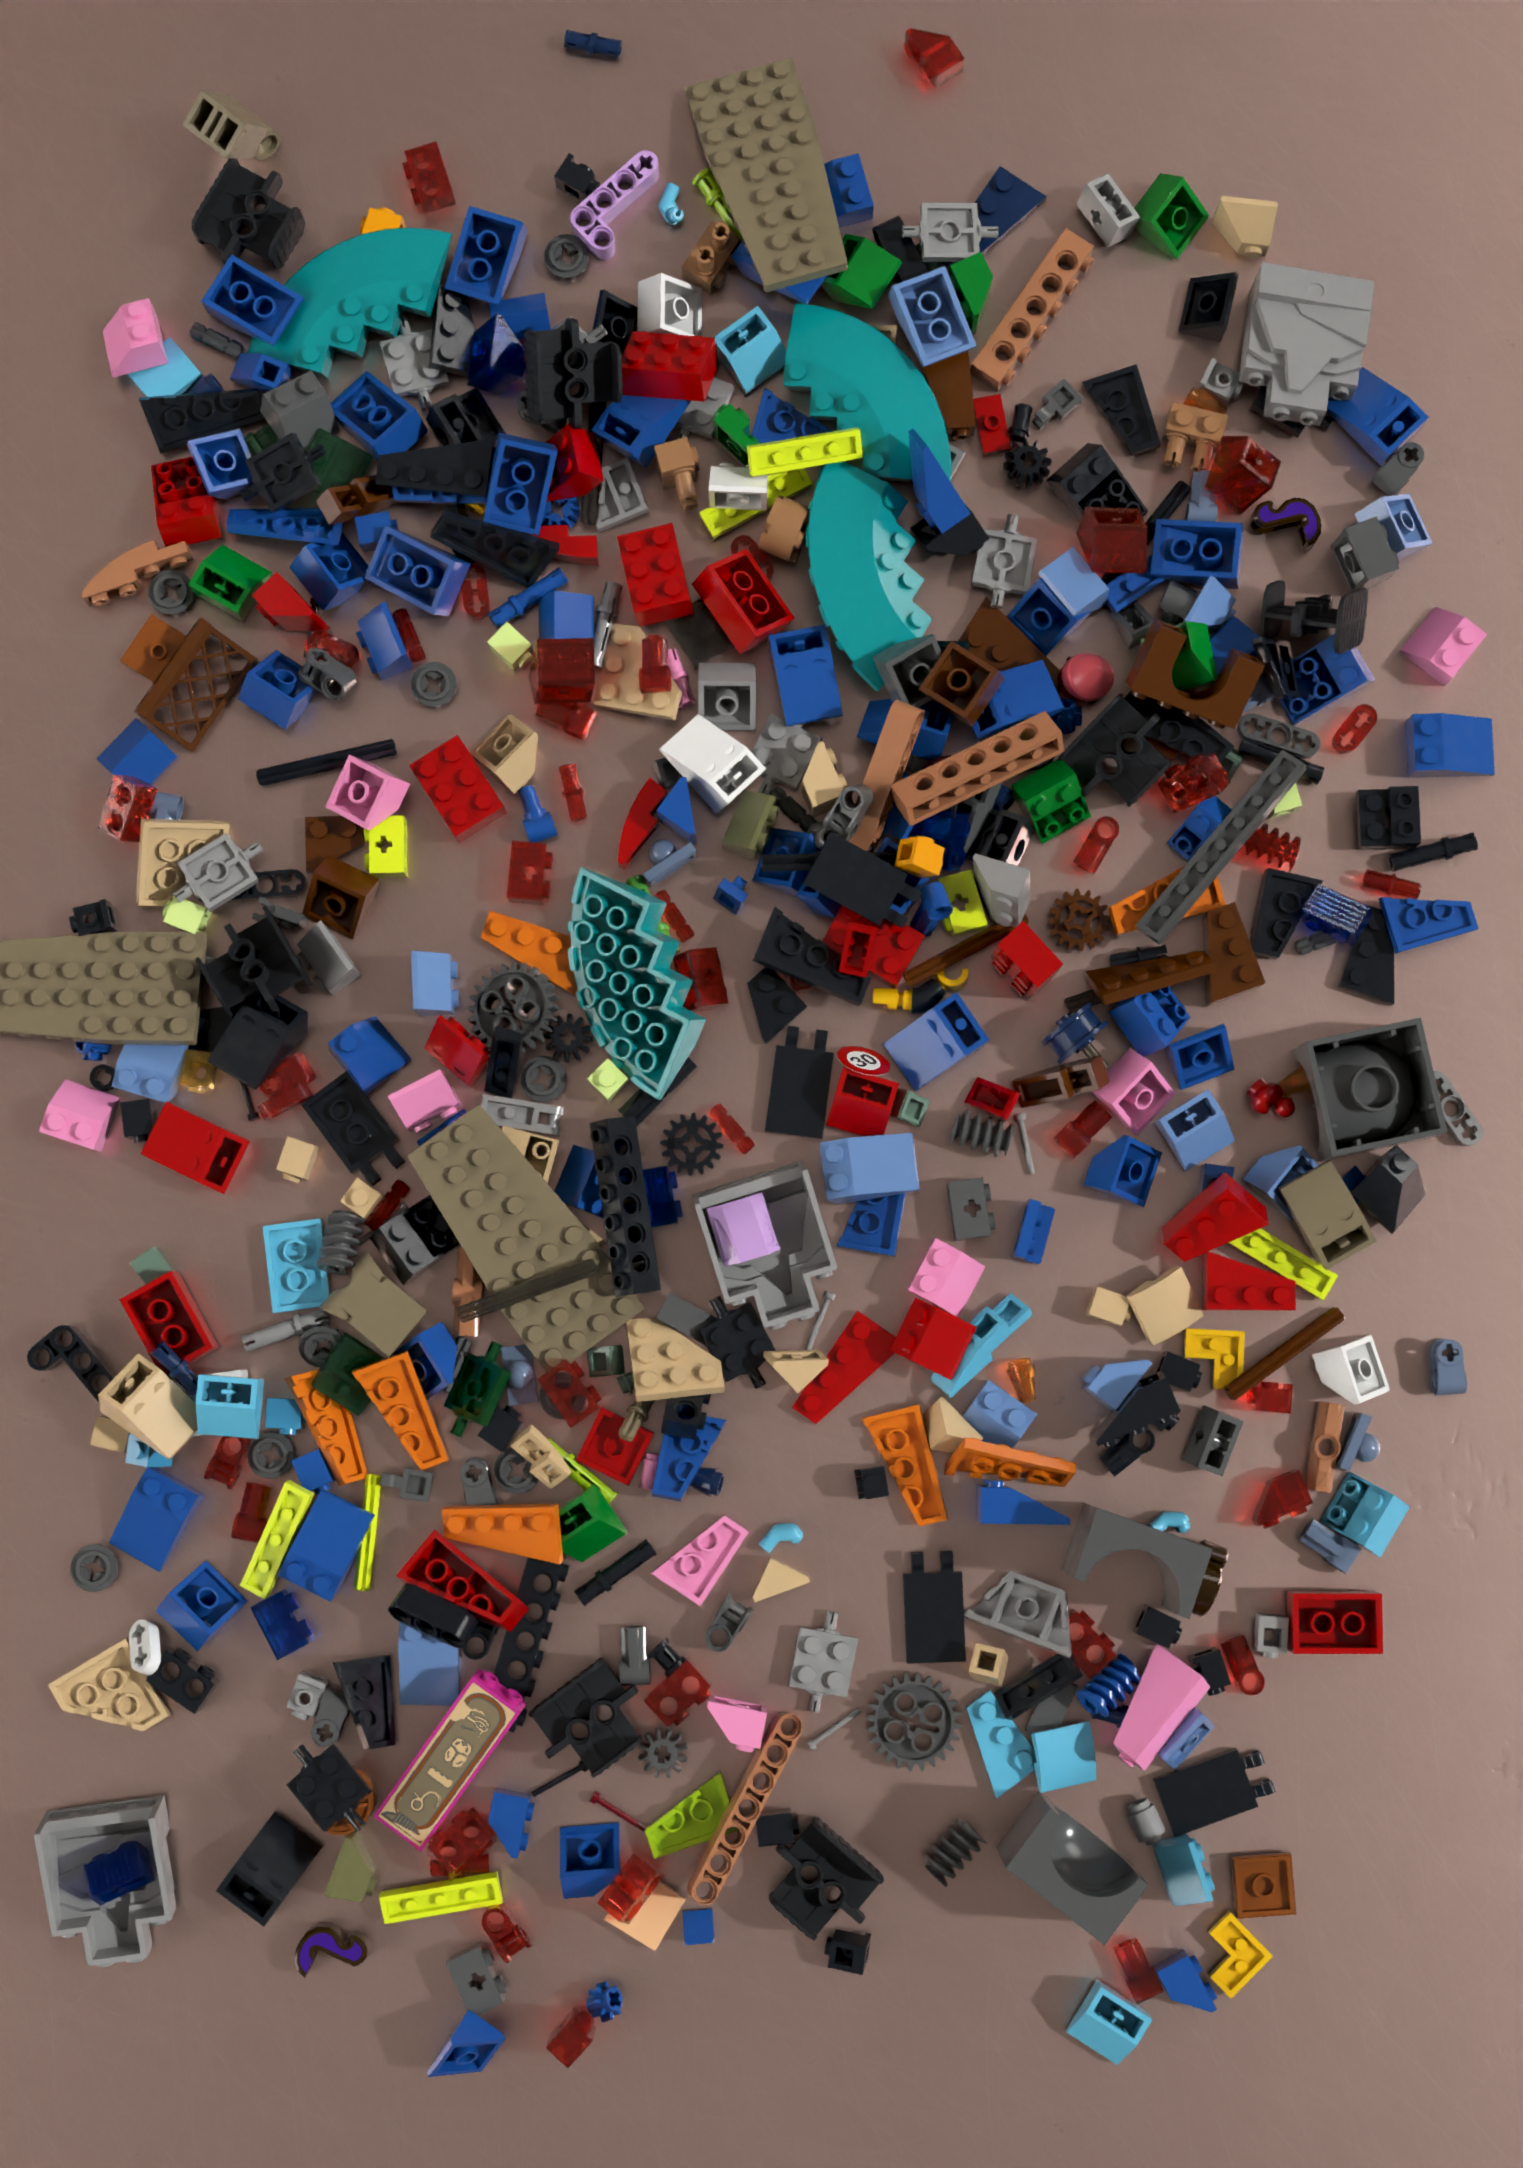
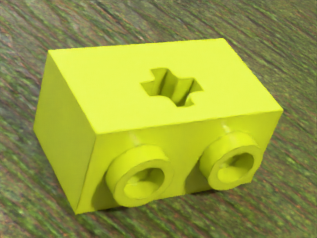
M404 815L389 816L371 830L364 828L365 842H369V853L364 855L365 870H369L370 875L376 878L408 877L407 820ZM384 841H388L392 846L387 848V853H383L379 848L384 846Z
M972 870L939 878L937 882L944 885L951 906L954 905L957 898H959L961 903H966L963 911H960L958 907L952 906V913L942 919L945 931H951L952 938L986 929L988 923Z

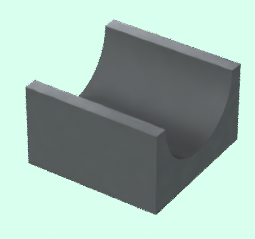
M1083 1503L1061 1570L1073 1578L1085 1582L1092 1568L1105 1556L1125 1549L1142 1550L1153 1559L1160 1571L1163 1580V1600L1161 1606L1179 1616L1190 1619L1213 1549Z

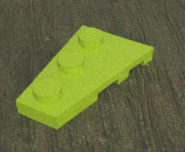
M721 1771L645 1828L654 1859L711 1839L730 1802ZM736 1827L728 1828L725 1831V1835L736 1832Z

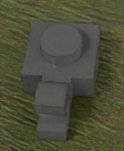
M1063 379L1043 396L1042 401L1046 405L1035 413L1032 423L1040 430L1054 415L1062 420L1082 403L1083 398Z
M259 897L258 903L267 906L273 918L279 920V926L294 931L296 927L305 928L308 918L304 914L274 905L269 900ZM253 913L252 919L260 921L267 917V915Z
M406 1467L404 1468L403 1476L383 1472L380 1485L400 1488V1498L428 1502L434 1472Z

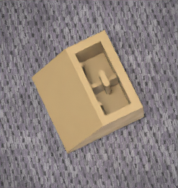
M823 741L817 744L802 780L801 793L813 817L829 812L842 790L848 787L843 774L837 775L835 770L837 760L832 748L826 749Z
M502 1126V1131L548 1184L559 1140Z

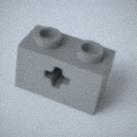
M1109 173L1087 183L1076 203L1107 248L1128 238L1140 219L1138 213Z

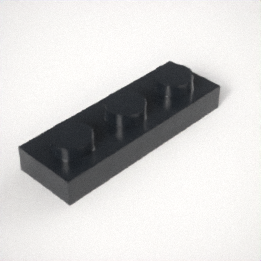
M500 1026L495 1027L491 1042L485 1092L513 1098L524 1040L523 1033Z
M1072 1651L1070 1658L1057 1653L994 1693L1005 1718L1013 1720L1083 1677Z

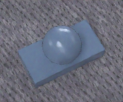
M659 839L653 842L648 850V857L655 866L643 873L649 887L654 886L696 858L697 851L693 844L689 842L677 851L674 844L666 839Z
M526 1344L501 1348L504 1369L511 1372L506 1384L509 1406L538 1402L539 1396L533 1355Z
M1364 1413L1354 1414L1341 1445V1451L1337 1456L1336 1468L1350 1471L1355 1458L1362 1462H1370L1377 1458L1380 1453V1443L1374 1435L1365 1433L1372 1418L1371 1416Z

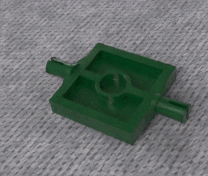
M491 1341L485 1356H476L467 1352L453 1387L444 1403V1406L452 1410L457 1416L450 1433L462 1437L468 1421L488 1426L511 1375V1372L501 1368L495 1362L503 1345Z

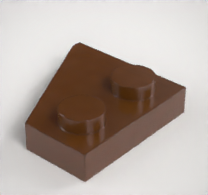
M343 816L305 817L307 873H313L327 855L340 859L344 854L364 846V828Z

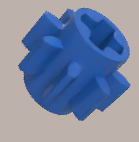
M1061 698L1065 709L1050 718L1061 730L1062 734H1069L1075 731V726L1082 725V707H1076V702L1072 699Z
M75 1041L76 1051L83 1054V1060L102 1061V1055H108L112 1044Z
M605 1981L596 1984V1988L588 1990L589 1996L586 2000V2006L592 2018L600 2016L603 2023L613 2020V2016L621 2014L620 2008L623 2004V1997L617 1986L609 1988L608 1982Z

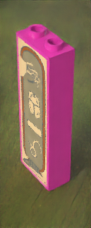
M479 1668L373 1817L421 1852L527 1705L523 1701V1697L514 1689H507L501 1685L498 1678L491 1672L482 1671Z

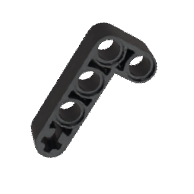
M60 1325L54 1328L37 1342L27 1354L28 1364L38 1371L52 1370L65 1361L98 1403V1394L101 1392L97 1385L98 1379L105 1375L110 1383L117 1376L81 1330L71 1325ZM66 1330L72 1334V1342L67 1347L61 1342V1335ZM45 1349L49 1353L50 1358L49 1362L43 1366L38 1361V1355ZM83 1353H87L91 1358V1363L86 1369H83L79 1364V1358Z

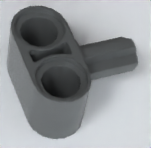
M1171 580L1159 605V608L1163 609L1159 620L1175 626L1179 617L1185 619L1197 591Z

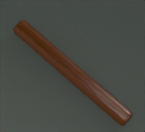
M1024 914L1022 921L1028 924V917ZM995 923L907 970L903 974V978L907 985L912 987L1002 939L1016 927H1006Z
M1338 1307L1328 1310L1224 1387L1226 1395L1231 1400H1237L1344 1321L1345 1316Z

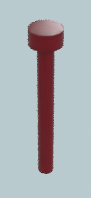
M596 1791L593 1793L589 1802L593 1804L597 1802L644 1832L647 1826L600 1798V1793Z

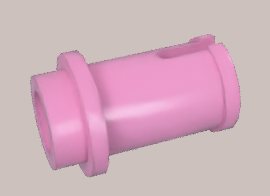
M646 1452L645 1457L641 1459L644 1464L639 1488L653 1489L660 1454Z

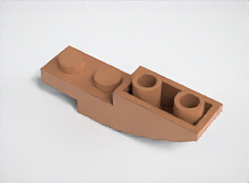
M155 540L143 543L123 553L99 571L81 592L82 598L89 606L98 607L109 603V599L118 596L122 598L130 597L136 594V590L143 588L140 577L151 578L159 574L161 570L170 567L172 569L181 568L187 565L188 561L194 560L191 550L185 541L160 549Z

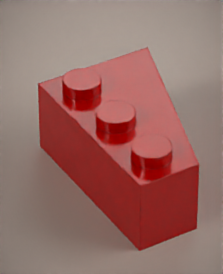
M1224 1172L1162 1227L1163 1244L1182 1261L1186 1262L1269 1225L1266 1207Z
M1208 1251L1202 1254V1310L1294 1311L1296 1310L1295 1281Z

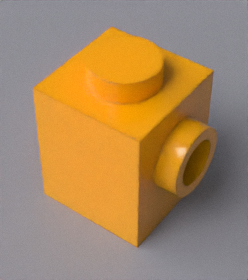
M370 207L367 217L363 216L360 223V233L362 234L384 229L406 228L401 215H397L392 210L384 207L378 209Z
M925 836L900 839L894 867L918 878L939 876L943 865L942 859L945 848L935 844L932 838Z

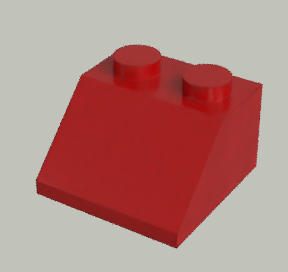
M278 572L252 594L258 602L255 608L275 628L280 624L286 631L326 632L330 629L303 597Z
M915 1298L890 1351L952 1380L977 1327L938 1307Z

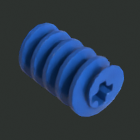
M1120 1653L1117 1655V1659L1111 1660L1108 1667H1104L1101 1669L1100 1674L1093 1677L1092 1682L1086 1683L1084 1689L1077 1691V1698L1089 1713L1093 1715L1099 1713L1103 1717H1108L1109 1711L1106 1706L1115 1710L1117 1703L1114 1698L1124 1702L1126 1697L1123 1691L1129 1695L1133 1694L1134 1689L1131 1683L1138 1687L1141 1680L1139 1673L1131 1660Z

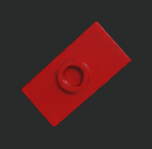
M1001 394L973 399L982 455L986 456L1011 451Z

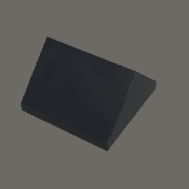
M1231 272L1190 278L1178 331L1182 334L1221 342L1227 329L1239 274Z
M600 290L592 330L602 324L608 335H605L595 343L615 342L619 345L623 356L632 332H637L638 307L606 290Z

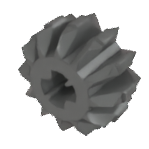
M656 1727V1738L647 1732L644 1737L650 1744L640 1742L638 1746L639 1749L647 1752L640 1754L638 1760H649L643 1769L647 1772L654 1766L656 1768L654 1771L655 1778L659 1777L661 1769H664L666 1778H670V1767L679 1773L682 1768L677 1761L687 1762L688 1757L678 1752L687 1750L688 1745L685 1743L677 1745L682 1739V1734L678 1733L674 1738H671V1727L667 1728L666 1735H662L660 1727ZM661 1745L667 1746V1752L671 1756L668 1757L666 1755L665 1759L658 1758L659 1753L655 1749L658 1748L660 1750Z

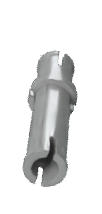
M611 581L605 582L601 603L596 608L598 615L594 628V652L588 653L585 661L586 666L596 669H602L614 619L618 617L619 613L617 607L623 589L621 584Z
M318 1309L304 1315L298 1313L293 1315L292 1319L242 1334V1343H246L244 1348L246 1352H250L251 1350L298 1334L301 1337L304 1330L311 1329L314 1324L317 1327L324 1326L326 1323L330 1325V1316H326L328 1312L323 1309Z

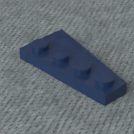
M1001 166L974 202L977 203L978 218L981 226H998L997 239L981 238L979 247L983 255L995 242H999L1006 236L1007 232L1017 223H1021L1028 217L1032 210L1043 204L1047 197ZM941 262V263L950 268V265H952V264H954V263H956V262Z

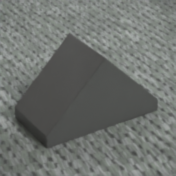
M1137 600L1114 615L1109 610L1127 649L1129 650L1140 645L1141 639L1146 637L1154 618Z

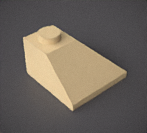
M1221 196L1212 219V224L1237 254H1244L1246 257L1253 259L1260 258L1261 256L1265 257L1271 243L1278 202Z
M509 713L470 754L500 784L515 794L527 784L534 774L538 734Z

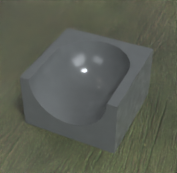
M1421 1018L1306 1041L1293 1049L1295 1061H1299L1306 1072L1316 1105L1319 1124V1147L1316 1152L1319 1162L1431 1139L1448 1133Z
M1039 1791L996 1847L1006 1869L1103 1945L1107 1943L1149 1886L1130 1861L1043 1793H1039Z

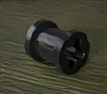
M667 1637L647 1656L650 1659L654 1658L665 1670L664 1674L666 1677H669L685 1662L686 1658L684 1656L680 1657L668 1644L669 1639Z

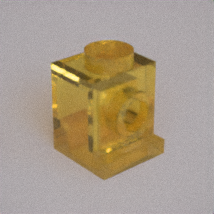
M186 1049L180 1084L189 1086L188 1092L206 1094V1089L214 1090L217 1067L208 1063L211 1052ZM204 1068L206 1070L205 1077L199 1079L197 1072L199 1069Z

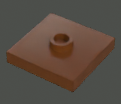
M151 614L120 659V662L154 683L186 635Z
M1290 1852L1230 1856L1235 1917L1237 1919L1296 1915L1292 1857Z

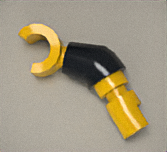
M968 967L962 969L961 976L958 979L951 980L946 978L944 975L946 969L937 973L936 980L931 978L918 987L913 986V989H904V992H898V989L874 987L873 1003L887 1004V1009L897 1010V1006L903 1007V1010H911V1014L926 1013L935 1007L946 995L945 991L950 993L959 992L966 986L969 975Z

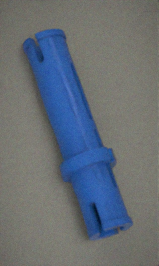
M559 567L526 590L516 596L511 595L508 597L507 602L489 612L488 616L491 622L499 629L506 621L508 622L516 616L521 617L525 614V610L538 603L543 597L569 583L568 579Z

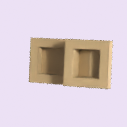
M532 1424L512 1439L510 1447L532 1464L529 1472L548 1488L552 1489L570 1476L571 1470L560 1453Z

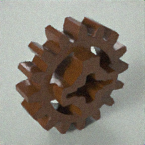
M1075 889L1073 896H1070L1067 891L1064 892V901L1056 898L1054 904L1057 909L1050 908L1048 912L1051 916H1054L1053 919L1047 921V925L1054 926L1055 928L1051 931L1050 936L1058 935L1060 937L1057 945H1061L1064 942L1068 943L1067 951H1070L1073 946H1077L1079 953L1083 952L1084 945H1087L1090 950L1094 949V940L1101 943L1104 938L1100 933H1108L1110 929L1104 923L1110 921L1111 918L1103 914L1108 906H1099L1098 902L1101 897L1090 898V890H1087L1084 896L1080 895L1079 889ZM1078 902L1085 903L1089 905L1091 908L1087 909L1081 907L1078 904ZM1066 908L1067 919L1060 923L1061 912ZM1075 915H1077L1078 918L1087 917V919L1083 922L1082 927L1079 923H1073L1070 925V923L1076 917ZM1097 918V928L1096 931L1092 934V929L1090 925L1091 922ZM1067 933L1076 934L1080 939L1072 938Z

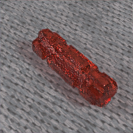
M400 608L395 610L392 616L396 625H399L397 628L405 648L408 650L407 653L411 662L418 663L424 660L426 656L422 646H419L420 641L410 621L407 609Z
M666 890L656 893L654 897L667 903L663 916L672 929L677 931L676 935L680 941L684 943L694 936V932L689 924H685V918L675 903H671V898Z
M720 1103L709 1111L710 1116L715 1122L718 1121L720 1123V1128L733 1143H737L736 1147L741 1153L747 1154L754 1148V1142L749 1136L746 1137L744 1135L745 1131L731 1115H727L728 1111Z
M396 1180L391 1186V1192L388 1191L373 1209L375 1212L373 1214L370 1213L366 1218L365 1225L368 1228L376 1231L384 1224L383 1220H387L401 1202L399 1199L401 1197L404 1198L409 1192V1186L403 1181Z

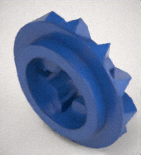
M576 497L553 501L558 506L564 505L562 507L563 519L557 513L550 514L552 511L551 501L546 502L541 526L568 525V528L571 529L578 521L580 506Z

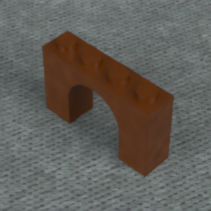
M1154 618L1125 681L1132 690L1131 694L1143 700H1147L1148 697L1156 699L1157 704L1170 710L1173 707L1180 708L1185 715L1194 719H1198L1199 716L1209 719L1208 722L1215 727L1224 729L1225 726L1235 729L1265 667L1258 657L1232 648L1218 676V680H1215L1213 684L1201 691H1181L1173 685L1172 669L1187 636L1181 628Z

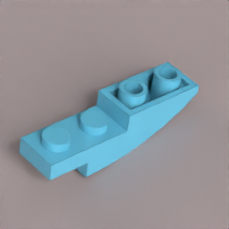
M1012 1293L1006 1296L993 1309L986 1306L970 1322V1324L977 1328L952 1380L933 1373L931 1381L950 1398L953 1397L993 1360L991 1352L1033 1315L1031 1309Z

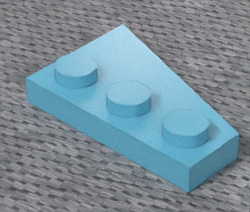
M988 1689L967 1705L966 1709L997 1799L1034 1771L1033 1763L1037 1761L1035 1751L1015 1723L1005 1718L998 1700Z

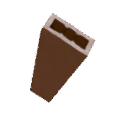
M908 341L915 364L936 397L946 425L948 438L953 437L954 440H965L973 436L976 423L969 350L923 368Z

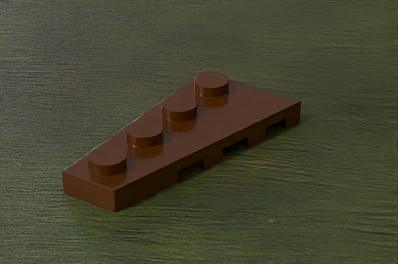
M985 597L958 641L969 642V652L997 668L1000 672L1043 660L1058 695H1060L1064 688L1062 672L996 606L995 609L991 608V601Z
M1203 950L1085 972L1087 982L1103 1004L1108 1005L1215 973V966L1212 959Z

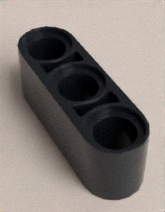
M899 216L872 228L877 245L902 262L894 275L897 284L929 272L924 262H922V258L912 238H902V225L904 223Z
M409 1583L403 1585L388 1608L391 1616L399 1622L455 1648H462L478 1624L477 1617L467 1609Z

